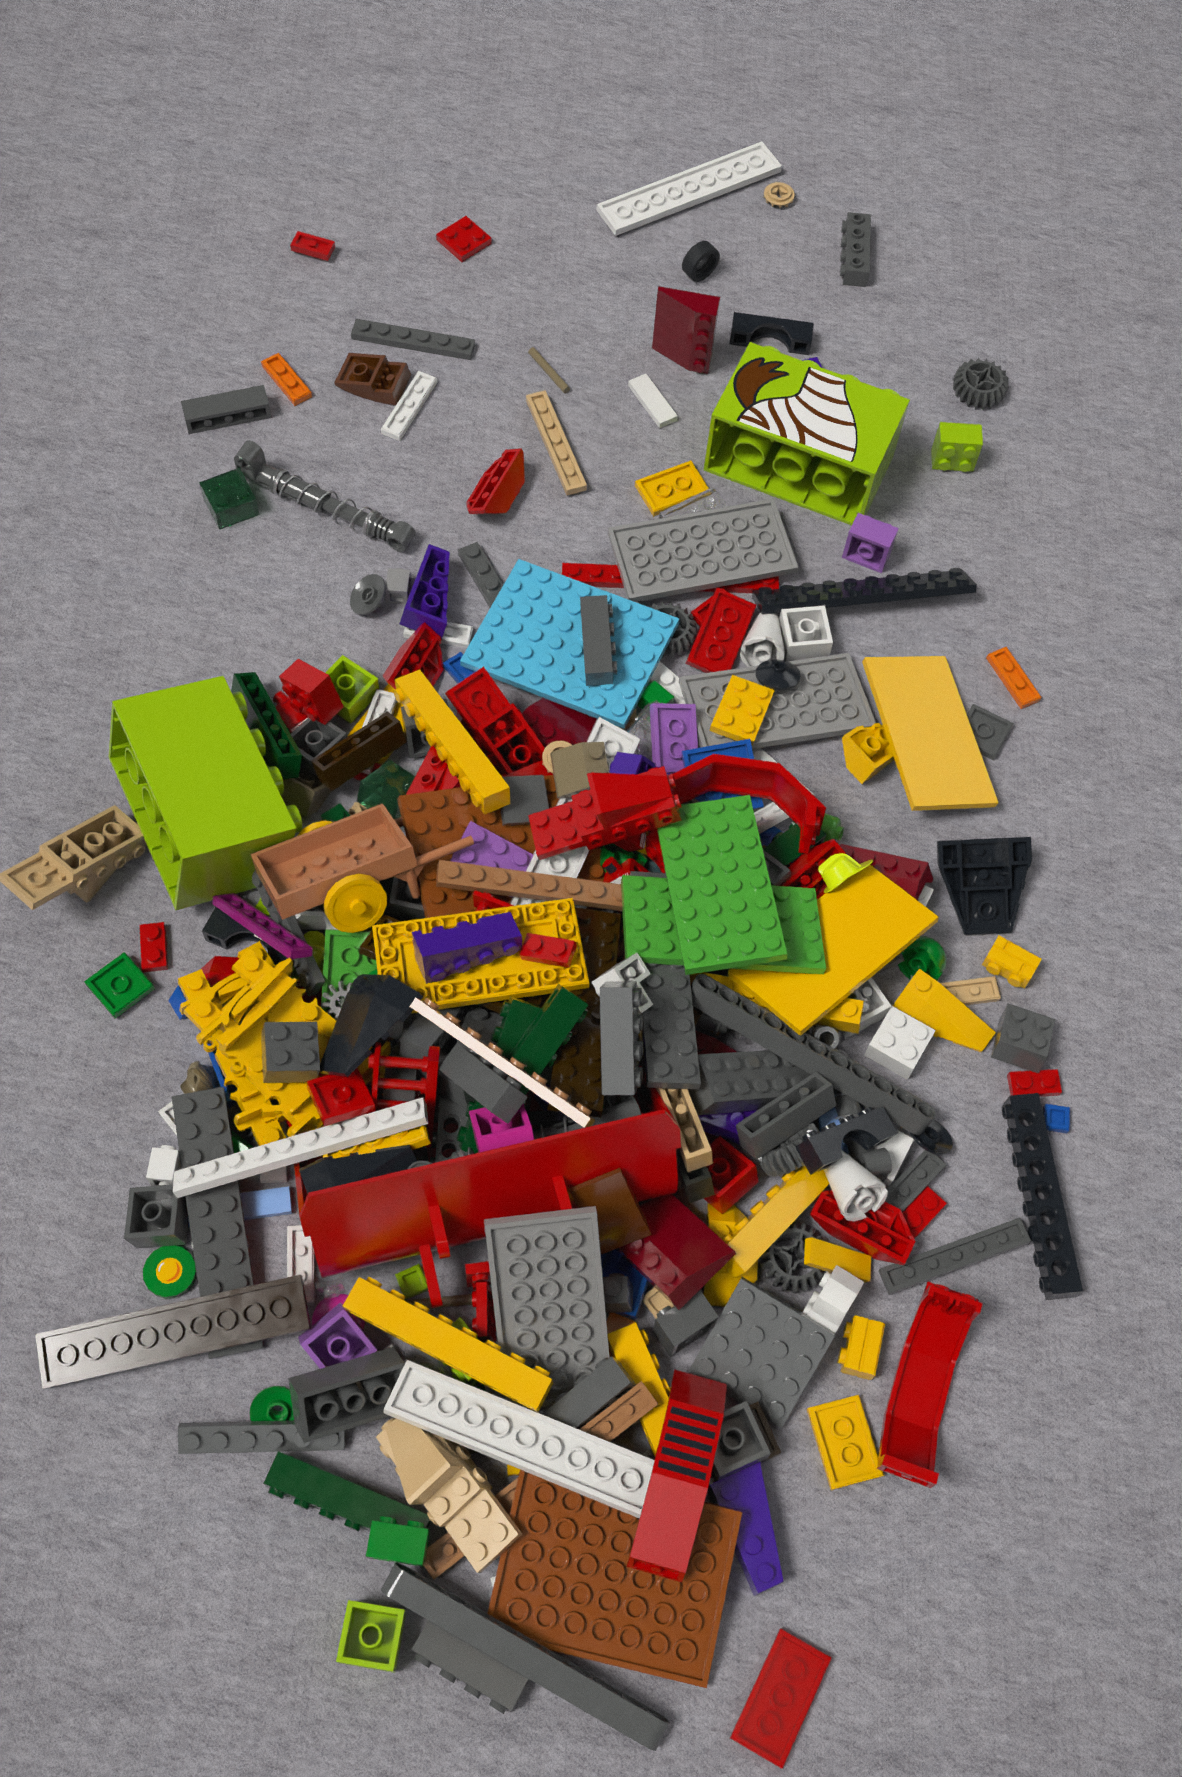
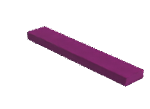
M235 893L213 896L212 904L287 958L298 959L312 956L313 948Z

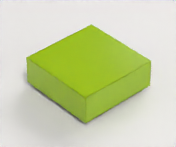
M420 1264L395 1274L402 1294L406 1296L405 1300L428 1291Z

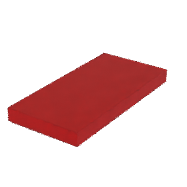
M717 587L685 664L705 673L731 670L757 605Z
M780 1628L729 1738L782 1769L831 1657Z

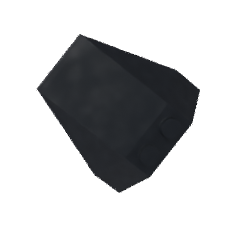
M1031 837L937 841L938 867L963 934L1012 933L1020 905V896L1026 884L1025 878L1028 868H1030L1032 863Z
M362 974L353 981V987L347 993L320 1063V1073L348 1077L372 1053L369 1049L380 1038L385 1041L390 1036L387 1031L398 1020L403 1023L414 1010L410 1007L414 999H422L423 996L390 975Z
M409 1144L376 1149V1152L359 1154L356 1152L350 1153V1156L333 1158V1156L324 1157L300 1168L299 1172L308 1194L313 1191L407 1170L412 1163L418 1160Z

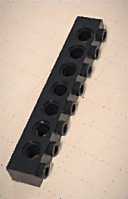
M1039 1093L1010 1095L1002 1105V1116L1004 1119H1007V1139L1009 1143H1012L1014 1151L1012 1153L1013 1166L1017 1167L1019 1174L1017 1185L1024 1197L1022 1204L1025 1217H1028L1030 1225L1028 1227V1235L1035 1248L1033 1260L1035 1266L1039 1267L1040 1271L1039 1288L1044 1293L1046 1300L1074 1298L1083 1292ZM1019 1118L1026 1120L1028 1126L1022 1125L1019 1122ZM1024 1142L1030 1143L1034 1150L1027 1149ZM1029 1166L1037 1168L1039 1175L1033 1174ZM1036 1190L1043 1193L1044 1200L1039 1199L1035 1195ZM1040 1215L1046 1216L1050 1221V1225L1043 1223ZM1046 1240L1052 1241L1056 1249L1048 1248ZM1051 1265L1057 1266L1061 1271V1275H1056L1052 1271Z

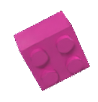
M524 1103L508 1124L485 1107L469 1111L478 1152L534 1140L532 1126Z

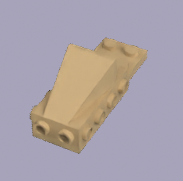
M114 805L40 845L37 854L0 873V882L32 910L66 891L70 895L76 893L87 903L95 896L117 868L123 867L125 863L134 858H139L145 852L146 842L138 824Z
M397 1418L388 1420L381 1429L383 1431L376 1436L381 1444L379 1446L380 1450L387 1458H391L397 1466L395 1470L400 1476L404 1494L409 1505L424 1504L428 1510L427 1515L432 1523L439 1527H445L477 1573L483 1572L522 1535L521 1531L491 1492L493 1487L487 1481L486 1474L476 1466L470 1458L469 1451L460 1444Z

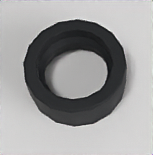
M700 241L686 253L682 262V270L693 281H702L715 270L720 259V253L708 241Z

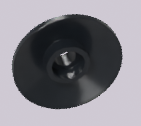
M779 659L762 662L756 668L755 674L760 684L780 691L794 688L798 685L801 678L800 671L794 664Z
M934 1119L922 1134L915 1135L909 1132L920 1147L932 1154L946 1155L952 1150L953 1141L950 1134Z

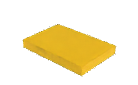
M692 461L635 481V487L653 517L710 496L708 486Z
M859 1395L806 1409L831 1491L884 1476L883 1471L877 1469L878 1455Z

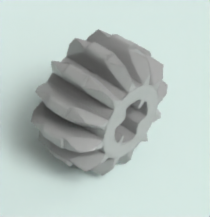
M339 981V990H336L331 984L329 989L333 994L324 992L322 995L330 1001L322 1002L321 1007H331L326 1012L329 1015L334 1012L333 1018L336 1021L341 1011V1006L336 1005L335 1001H339L340 996H345L346 998L347 993L353 987L351 982H349L347 989H343V981Z

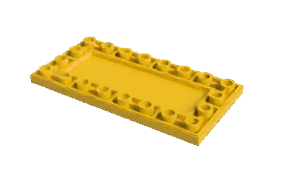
M864 657L862 664L911 810L996 807L998 800L946 657Z
M871 865L848 877L839 886L825 893L817 900L826 963L824 974L745 969L728 970V976L800 1036L938 922L939 917Z
M573 898L372 925L378 975H390L416 990L423 996L421 1000L424 1001L427 997L438 1004L440 1007L437 1010L509 1000L510 996L523 998L551 994L558 984L569 991L589 988V979ZM511 912L522 935V946L527 933L574 940L577 944L570 968L522 960L520 950L514 955L503 956L494 959L489 964H480L464 973H455L441 981H433L426 984L415 960L412 932L421 930L422 934L431 933L432 928L443 926L444 930L455 928L458 922L467 921L475 924L479 918Z

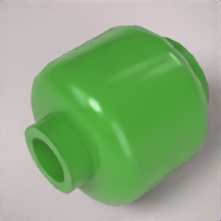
M825 813L821 827L827 834L824 842L831 839L840 841L844 832V827H841L840 818Z

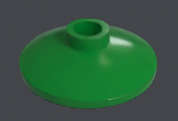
M271 1386L260 1391L251 1403L250 1420L293 1421L290 1388ZM279 1405L283 1407V1410L276 1411L274 1406Z

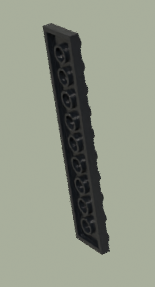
M951 568L949 571L943 572L931 570L923 574L910 572L903 576L889 574L883 578L869 576L863 580L848 578L843 582L828 580L824 581L823 584L782 585L779 589L761 587L759 590H752V599L761 614L780 613L781 609L814 606L830 608L976 593L977 584L964 570Z

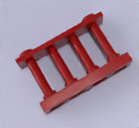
M376 1042L375 1052L369 1055L368 1068H373L372 1099L375 1103V1111L409 1102L378 1099L379 1088L420 1091V1094H425L428 1113V1124L426 1126L432 1144L440 1047L429 1046L428 1056H423V1059L381 1056V1042ZM380 1066L422 1069V1072H427V1078H421V1080L380 1078ZM431 1144L426 1145L427 1148H432Z

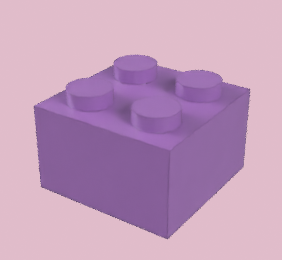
M858 513L849 530L842 558L882 573L891 555L899 528Z
M341 1302L312 1325L310 1330H306L298 1337L300 1345L320 1369L377 1351L373 1341L352 1315L343 1308Z

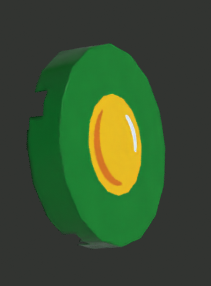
M176 1245L162 1246L156 1249L146 1259L143 1267V1280L148 1290L157 1297L172 1299L187 1293L193 1286L197 1276L196 1265L192 1255L183 1247Z

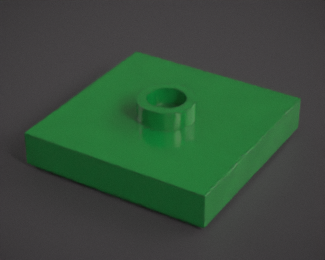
M125 952L84 981L85 985L114 1019L155 990L153 984Z

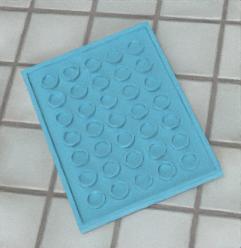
M518 559L462 656L460 665L473 671H478L484 666L489 675L496 680L598 719L601 717L613 725L625 729L679 625V618ZM607 595L608 604H612L613 617L609 618V623H614V636H611L610 640L615 642L616 655L612 656V661H617V675H613V684L586 686L580 597Z

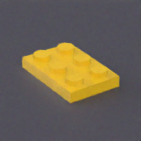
M732 675L709 731L736 741L750 739L751 746H753L775 690Z

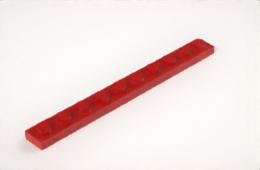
M562 563V575L593 587L624 588L617 565ZM779 576L718 588H724L729 593H752V590H759L761 587L779 589ZM716 588L705 589L700 591L715 592Z

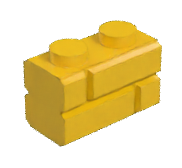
M999 935L982 965L986 967L989 973L1006 978L1012 986L1025 989L1042 959Z
M857 1315L853 1316L850 1322L846 1321L843 1330V1337L847 1338L845 1348H840L837 1363L842 1364L840 1372L867 1380H872L875 1377L885 1327L883 1322L869 1320Z

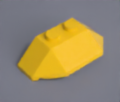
M707 1202L706 1225L721 1239L728 1233L732 1235L736 1231L734 1225L740 1219L746 1217L735 1205L731 1206L724 1214H721ZM758 1260L745 1273L735 1278L723 1266L703 1286V1295L710 1305L725 1307L742 1277L755 1283L757 1281Z

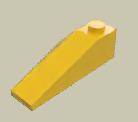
M875 723L871 727L865 728L864 726H858L842 737L846 768L861 784L868 781L895 760L884 727L880 723Z
M921 969L916 972L892 1005L936 1030L933 1037H941L952 1041L954 1044L978 1052L984 1050L996 1033L943 985Z

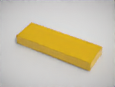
M813 1237L805 1239L804 1265L830 1273L833 1272L837 1265L864 1283L870 1282L871 1256Z

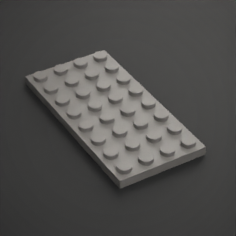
M774 499L608 528L609 540L627 599L634 602L793 574L798 571V565Z
M844 653L788 661L799 669L801 674L800 682L792 689L774 691L752 749L845 735L858 726H864L865 728L875 724L876 721L850 654ZM758 666L680 677L679 685L685 703L696 704L697 740L700 748L736 741L709 731L732 675L762 685L758 682L755 675Z
M596 1206L484 1219L498 1345L502 1347L500 1352L507 1356H510L512 1352L526 1360L524 1365L532 1369L535 1366H539L550 1372L549 1378L553 1380V1385L541 1407L552 1406L553 1400L558 1395L564 1392L568 1393L575 1387L574 1383L580 1377L590 1375L596 1370L595 1366L599 1361L607 1357L609 1358ZM504 1396V1399H505V1400H507V1401H514V1400H512V1399H510V1398Z

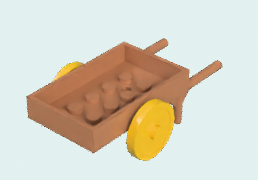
M382 803L336 822L324 820L312 823L303 828L296 837L250 855L256 873L282 920L324 904V913L333 927L341 932L355 933L364 931L374 925L385 911L387 894L379 881L391 877L407 881L412 898H418L420 892L416 878L425 864L474 845V840L470 835L415 857L413 846L400 829L403 826L402 817L393 819Z

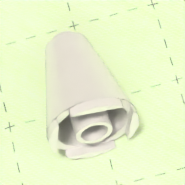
M760 613L741 646L740 657L747 667L758 666L762 662L772 659L784 660L785 650L780 622L775 613Z
M841 1150L843 1157L830 1167L824 1169L841 1214L847 1221L862 1220L867 1217L864 1213L870 1209L875 1212L886 1200L888 1191L885 1188V1184L879 1178Z

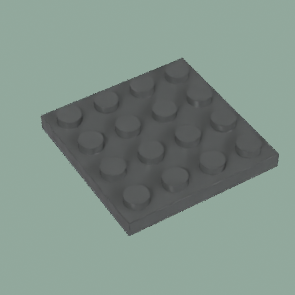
M742 1277L689 1371L697 1376L727 1384L726 1394L740 1403L747 1401L748 1405L759 1402L765 1418L782 1428L836 1333Z

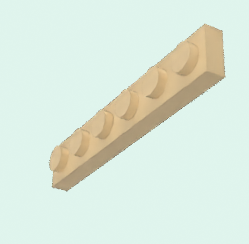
M546 390L526 395L527 405L566 496L587 491V484Z

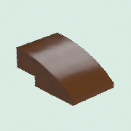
M348 353L334 384L344 391L364 399L397 405L411 377V373L407 363L389 362L386 355Z
M620 1168L569 1188L577 1208L596 1206L601 1254L652 1235L636 1195Z

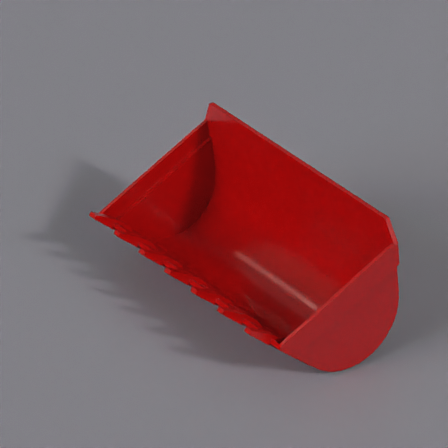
M644 1071L643 1083H641V1087H638L635 1095H633L641 1115L313 1191L307 1194L299 1169L323 1158L321 1155L294 1163L299 1217L304 1237H311L322 1278L420 1255L432 1309L441 1307L443 1304L432 1252L438 1251L439 1259L451 1257L450 1247L486 1239L484 1219L576 1209L577 1206L569 1188L618 1168L624 1174L638 1202L676 1193L678 1188L676 1149L681 1148L680 1127L655 1088H647L646 1073ZM416 1091L415 1099L421 1098L419 1091ZM528 1091L526 1094L527 1100L524 1104L526 1112L544 1111L534 1098L535 1093ZM434 1122L433 1132H437L438 1123ZM450 1123L445 1126L444 1130L453 1133L457 1131L458 1126ZM531 1125L535 1130L540 1128L539 1125ZM427 1148L429 1162L431 1157H435L436 1148ZM451 1148L446 1149L442 1155L445 1158L451 1157L455 1150Z

